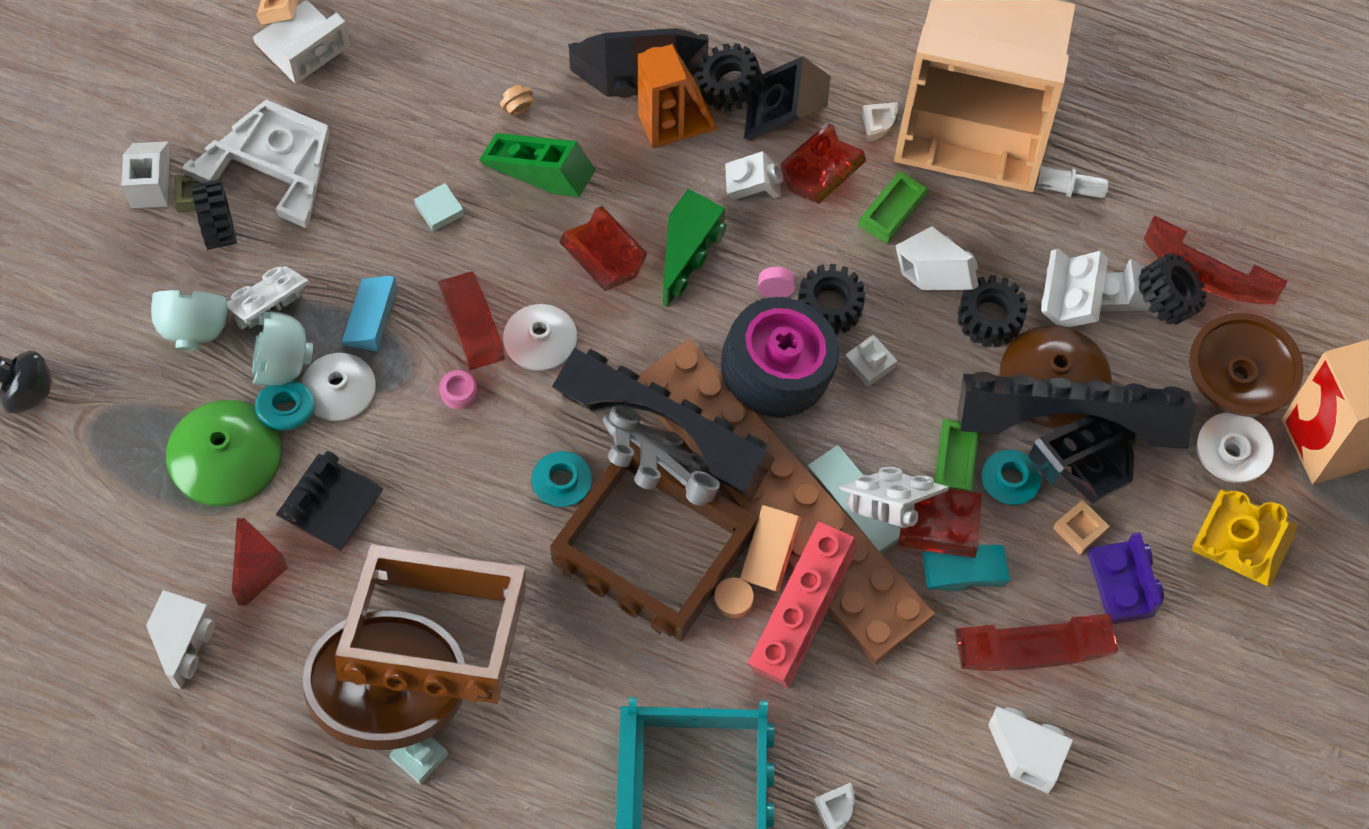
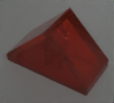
M237 518L232 593L239 606H247L288 567L282 553L245 518Z

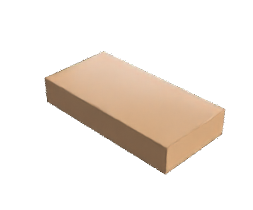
M763 505L740 578L746 582L779 592L802 517Z

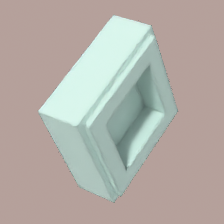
M446 183L414 199L416 208L432 232L464 216L463 208Z

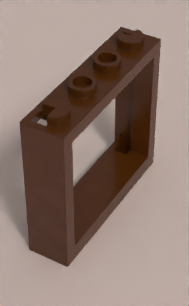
M630 440L629 446L634 450V456L628 467H620L611 462L550 545L551 560L554 565L562 569L564 575L572 577L574 574L585 581L586 587L600 597L607 595L619 602V608L629 616L637 618L639 615L651 622V627L658 634L661 635L663 632L669 637L673 636L682 641L714 595L718 584L725 579L752 540L759 517L718 492L714 500L708 502L706 506H697L691 503L686 498L685 486L657 463V470L661 473L656 486L657 489L733 534L679 612H676L572 547L575 540L624 473L628 470L636 475L640 466V448Z

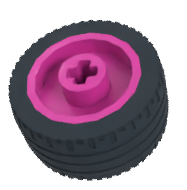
M768 297L760 301L757 300L739 314L733 322L723 345L721 372L725 384L739 402L750 410L752 409L754 412H759L762 415L790 417L803 413L822 397L835 374L839 358L837 336L827 319L815 308L813 309L802 301L784 297Z

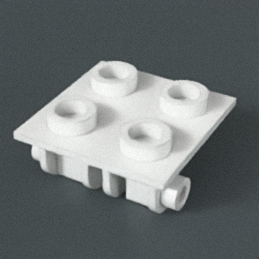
M287 266L283 268L275 267L267 271L262 276L263 280L252 287L246 286L235 291L231 295V300L227 302L228 310L236 315L233 318L241 330L245 327L251 329L259 323L261 314L266 310L270 311V308L274 307L279 311L281 310L279 302L285 307L300 298L299 293L304 291L303 287L310 283L309 280Z
M883 467L879 469L878 473L870 476L862 475L856 477V481L840 486V490L850 493L846 499V505L852 513L907 528L914 526L918 520V513L914 511L915 503L949 490V487L934 483V479L928 476L912 477L902 474V470L899 468Z

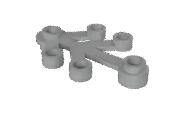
M615 405L611 411L606 412L603 423L607 427L608 432L614 436V444L608 454V459L617 466L628 467L634 456V450L629 446L630 440L640 448V466L634 477L637 485L648 490L656 488L661 477V473L657 470L658 463L685 486L686 498L691 503L697 506H706L708 502L714 500L720 484L716 478L706 473L708 465L705 457L697 453H688L680 450L683 440L676 433L664 432L640 424L639 414L623 405Z

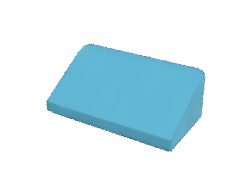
M383 276L361 280L341 342L342 345L378 352L398 290L395 277Z

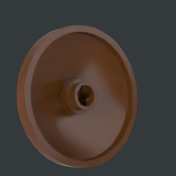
M381 610L366 613L356 648L465 664L462 651L455 639L432 620L404 611ZM346 620L325 632L317 640L307 656L302 681L304 699L310 715L327 734L338 741L357 748L393 750L420 743L443 729L453 719L463 701L460 698L434 697L426 693L406 690L394 691L386 687L366 684L355 685L353 682L337 680L335 654Z

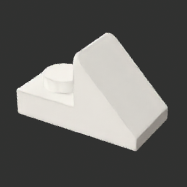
M1129 259L1124 272L1106 273L1100 312L1150 311L1151 304L1150 302H1144L1142 297L1146 294L1139 289V285L1143 284L1139 281V275L1142 274L1141 270L1145 268L1143 265Z

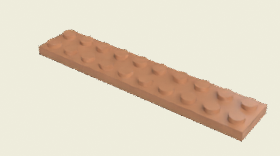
M690 339L638 374L640 376L638 382L649 387L651 382H654L671 392L669 399L679 404L682 403L683 399H686L703 409L701 416L712 422L716 416L735 426L736 428L733 433L746 439L747 435L751 434L768 444L766 450L775 460L752 499L718 480L719 488L729 500L759 517L763 505L802 517L787 564L792 572L818 521L855 538L858 549L827 612L874 665L934 618L935 613L761 418L732 395V392L729 391L728 386L725 384L723 376ZM655 414L670 432L676 433L683 440L682 446L688 453H697L704 456L686 430L671 420ZM708 467L706 473L712 475Z

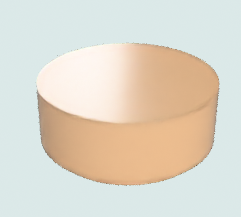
M731 577L724 579L715 589L714 604L717 611L730 619L745 616L753 605V590L749 583L741 578Z

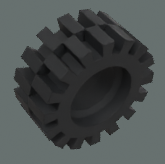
M729 43L722 44L723 50L718 51L716 46L711 49L713 52L712 56L706 53L702 57L704 63H698L697 69L699 72H696L697 83L710 106L713 104L717 110H720L723 106L725 111H731L732 105H735L737 110L743 108L742 102L746 101L748 105L753 102L751 95L759 96L761 93L759 87H763L764 84L763 74L756 56L753 52L751 53L748 47L744 46L742 49L740 44L734 43L733 49H731ZM729 72H742L732 82L718 83L720 78Z
M221 179L192 185L191 192L195 211L207 250L237 244L231 211Z
M1175 253L1166 254L1141 270L1142 274L1139 275V281L1143 283L1139 285V289L1146 294L1142 297L1144 302H1150L1151 307L1149 310L1152 313L1157 311V318L1160 321L1166 320L1168 325L1173 323L1177 325L1202 311L1207 303L1204 301L1207 298V293L1201 290L1205 285L1203 281H1198L1197 279L1200 274L1197 270L1193 272L1191 270L1192 264L1189 261L1184 263V257L1181 255L1176 256Z
M823 264L817 266V273L811 269L807 273V278L803 277L799 288L798 301H802L820 312L831 324L834 333L839 335L840 328L846 333L850 331L851 324L856 326L859 322L865 301L864 284L862 281L857 283L858 275L855 272L848 276L849 268L842 266L841 271H836V264H830L829 270L825 271ZM823 291H835L844 297L845 304L841 308L828 309L818 303L817 296Z
M990 275L988 282L985 281L984 276L977 279L978 287L973 290H964L957 313L959 315L958 324L959 326L963 325L962 332L965 336L970 332L972 333L970 341L976 343L978 338L983 339L982 346L988 347L990 341L994 342V348L1001 347L1003 340L1006 344L1012 342L1013 337H1017L1021 331L1028 309L1027 303H1024L1026 296L1024 292L1017 294L1019 286L1016 283L1011 287L1007 286L1009 279L1005 277L1002 278L1001 283L996 282V275ZM985 302L996 303L1005 309L1006 316L999 321L988 320L979 313L978 307Z

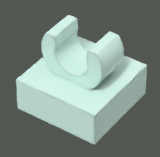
M432 737L412 746L394 749L390 754L391 760L420 785L448 756L447 750Z

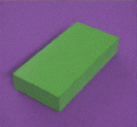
M899 170L860 217L858 226L888 244L928 196L929 188Z
M943 419L941 425L934 483L949 487L948 491L941 494L970 498L973 489L980 433L960 431L959 421Z

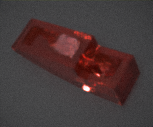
M471 271L438 281L469 371L505 360L502 341L474 272Z

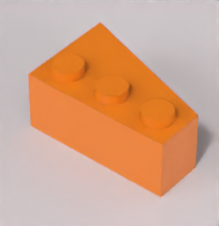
M673 44L664 47H652L638 54V116L652 148L718 129L703 93Z

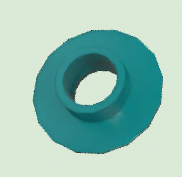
M294 380L283 385L266 386L261 390L255 402V412L258 419L265 426L275 430H292L300 427L311 418L315 411V398L311 390L303 383ZM284 402L295 404V407L288 411L275 409Z
M1008 449L996 452L988 457L983 465L981 474L984 489L993 499L1002 504L1012 506L1025 504L1035 497L1041 487L1042 477L1037 472L1035 464L1028 455L1021 451ZM1005 469H1014L1020 473L1022 481L1016 484L1009 483L1004 480L1001 472Z
M558 451L550 453L538 461L533 469L531 482L534 492L541 501L550 506L567 507L575 505L585 498L591 488L592 474L590 467L583 458L572 452ZM557 471H567L573 476L571 482L562 486L556 485L550 480L551 476Z

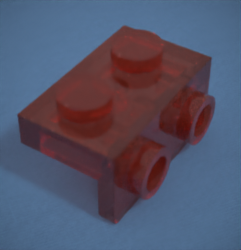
M826 123L787 157L780 167L789 191L820 204L867 160L864 150L838 140L834 125Z
M603 206L595 208L588 223L563 232L559 241L604 291L635 279L647 256V252Z

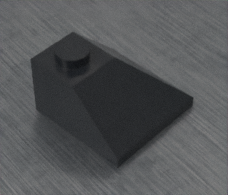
M804 56L764 73L762 78L764 82L763 87H759L761 93L758 97L751 95L753 102L747 107L744 138L748 141L828 106L831 76Z

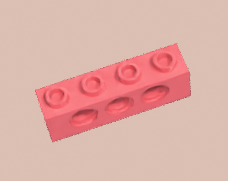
M820 521L817 522L748 661V665L753 672L788 689L790 688L858 549L853 536Z

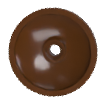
M1232 313L1210 321L1197 334L1189 353L1191 376L1199 391L1216 407L1239 416L1259 417L1282 409L1296 395L1303 379L1304 367L1302 356L1292 337L1276 323L1254 314ZM1234 373L1242 374L1245 379L1236 377Z
M1054 325L1035 327L1017 336L1005 350L999 370V376L1012 377L1020 374L1040 380H1050L1059 377L1078 383H1088L1089 381L1097 380L1111 385L1112 382L1108 360L1094 341L1079 331ZM1054 362H1061L1066 367L1059 368L1054 364ZM1056 413L1029 419V421L1044 427L1062 428L1088 415Z

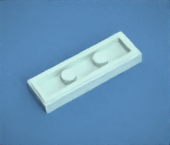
M839 445L808 465L807 471L881 554L908 536V528H902L888 522H882L879 519L875 520L852 513L850 508L847 507L846 499L850 493L840 490V486L856 481V477L863 474Z

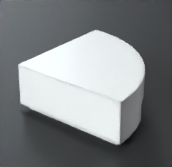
M898 102L863 105L862 115L868 142L885 136L893 128L898 112Z
M848 783L814 798L813 803L825 829H845L854 810L855 800L852 784Z

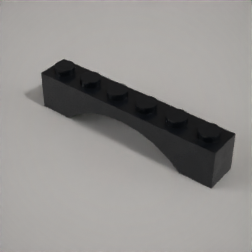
M576 348L573 349L552 388L562 396L591 412L612 409L615 405H623L631 409L652 412L671 420L686 430L694 439L706 459L711 474L717 480L745 496L753 498L775 460L766 450L768 447L767 443L751 434H748L746 439L733 433L736 427L716 416L712 422L701 416L703 409L686 399H683L681 404L669 399L671 392L654 382H651L649 387L638 382L640 376L622 365L619 366L618 370L606 365L609 359L590 348L586 354Z
M976 372L974 374L963 373L957 415L960 431L999 434L1013 425L1035 417L1056 413H1080L1116 422L1137 434L1149 446L1188 449L1196 408L1189 391L1173 386L1165 387L1164 389H1154L1135 383L1127 384L1126 386H1116L1097 380L1089 381L1088 383H1078L1059 377L1050 380H1040L1020 374L1012 377L995 376L989 372Z

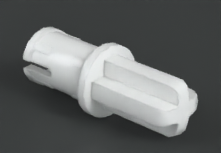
M1041 166L1035 188L1066 193L1067 197H1071L1072 193L1104 198L1108 191V180L1076 174V169L1073 168L1071 171Z

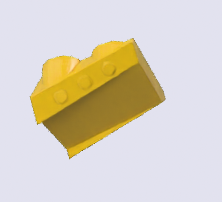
M1220 489L1192 546V551L1267 587L1272 586L1286 553L1295 539L1297 523L1288 520L1287 511L1281 504L1267 502L1258 506L1250 502L1249 497L1245 493L1238 491L1228 492Z

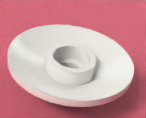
M534 304L520 309L509 319L503 334L504 347L511 360L520 367L531 371H549L563 365L573 349L576 348L577 330L571 317L560 308L547 304ZM536 329L546 330L542 335H537L533 331Z
M333 353L317 359L305 371L301 381L311 390L315 398V411L313 415L330 422L347 421L359 416L369 407L376 392L375 377L369 365L361 358L347 353ZM333 379H343L338 385L330 384Z
M1229 412L1215 415L1202 426L1197 437V452L1202 464L1214 476L1227 482L1246 483L1253 481L1267 471L1273 459L1274 447L1272 439L1265 427L1252 417L1239 416ZM1226 449L1234 450L1238 457L1229 455Z

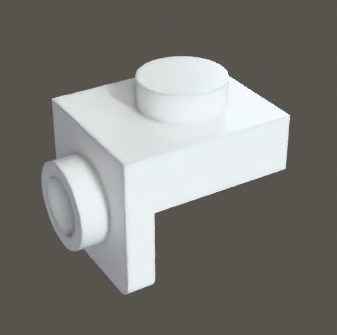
M763 151L725 164L726 192L732 200L761 191H766L773 198L781 197L782 169L777 162L771 160Z

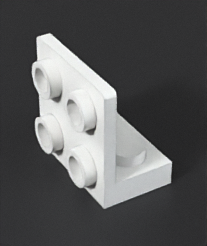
M307 0L296 7L293 19L274 22L253 37L255 44L295 84L351 46L345 20L337 12L326 19Z

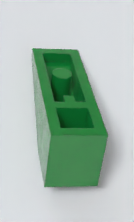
M496 133L479 159L485 166L551 194L580 197L596 171L577 141Z

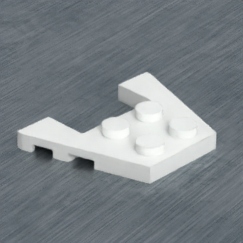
M265 99L232 126L233 131L219 142L214 140L205 147L206 152L195 161L190 159L182 167L184 176H189L200 183L218 180L229 162L235 160L289 183L291 186L276 208L277 215L307 228L311 218L330 134L329 128L326 124Z

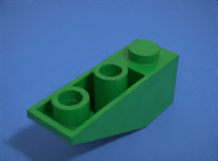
M690 189L686 190L669 214L663 280V305L668 307L675 296L677 298L682 296L688 286V277L694 269L697 271L701 269L708 256L707 250L713 242L718 244L727 229V225L724 223L725 208Z

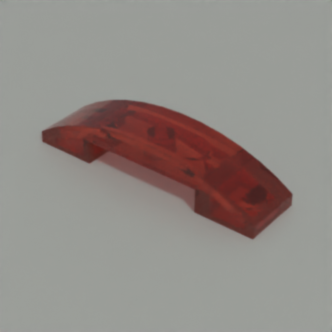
M1154 215L1144 240L1158 258L1170 253H1175L1176 256H1183L1184 263L1189 261L1192 264L1191 270L1193 272L1197 270L1200 274L1197 279L1198 281H1203L1205 287L1202 289L1213 294L1246 303L1276 304L1288 282L1287 280L1255 264L1249 275H1246L1182 243L1188 231Z
M1110 614L1072 617L1068 623L997 630L995 625L956 628L954 631L961 669L1010 671L1046 668L1089 661L1118 652Z

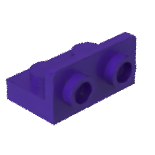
M1133 533L1126 542L1090 548L1088 557L1108 624L1112 625L1154 617L1164 601V590L1160 580H1155L1151 568L1153 565L1152 551L1149 544H1144L1141 533Z

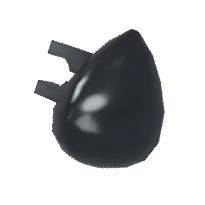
M27 351L19 354L13 360L0 356V382L2 383L0 400L4 410L7 413H20L41 404L49 395L52 384L50 371L45 359L36 351Z

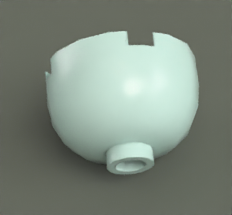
M180 290L159 291L152 294V323L156 332L164 339L176 342L175 349L197 351L199 344L213 341L219 336L225 326L228 307L226 298L223 296L193 291V295H180Z
M266 310L261 314L258 324L264 325L263 332H260L259 336L256 335L252 376L255 377L252 382L253 384L263 386L283 385L292 382L298 377L303 365H310L313 343L306 342L305 329L298 320L288 314Z

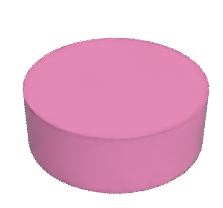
M769 267L758 276V290L765 297L786 298L792 295L795 290V276L786 268Z
M450 371L443 376L439 384L441 399L450 408H466L473 404L477 398L476 380L467 371Z

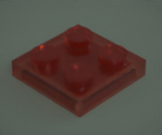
M949 488L946 492L915 503L914 511L918 513V520L914 526L900 527L898 546L976 558L982 494Z

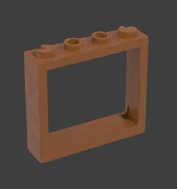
M370 544L335 654L337 680L353 682L355 685L366 684L386 687L394 691L406 690L426 693L434 697L447 696L467 699L475 703L480 701L498 704L525 594V567ZM376 582L505 601L488 668L356 648Z

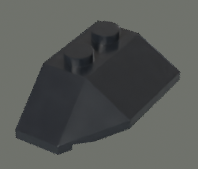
M677 28L602 33L587 38L580 43L568 44L570 71L607 97L618 96L626 98L638 95L639 53L645 52L652 47H664L673 44L693 76L698 71V63H704L702 57L706 53L708 54L709 39L706 34L697 35L691 31Z
M1088 415L1038 438L1033 444L1029 458L1035 464L1039 475L1049 481L1054 488L1093 504L1128 486L1133 481L1134 452L1132 446L1135 444L1136 434L1116 422Z

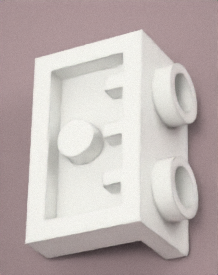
M1060 249L1052 250L1047 267L1041 312L1057 326L1067 328L1099 321L1108 257L1101 251L1069 258Z

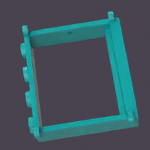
M629 697V706H621L616 829H641L645 727L757 730L756 829L774 828V803H766L767 788H774V763H767V748H774L775 738L774 724L767 723L768 701L759 700V710L637 707V697Z

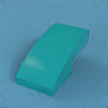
M1004 545L952 546L925 550L921 553L928 590L962 591L969 585L1003 587L1010 582Z

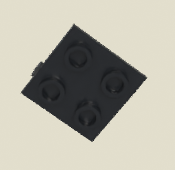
M326 451L324 455L318 453L280 507L276 516L342 551L383 491V488L338 464L339 458L334 453Z

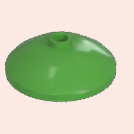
M238 400L210 402L188 413L174 428L166 449L167 468L177 488L195 502L215 507L240 504L261 493L275 477L282 457V444L278 430L265 426L258 419L254 405ZM216 439H225V442L223 444L213 445Z

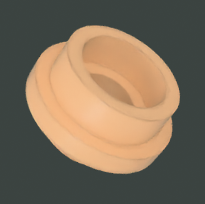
M515 85L503 93L504 99L500 102L502 109L508 111L510 116H516L531 108L534 104L531 87Z

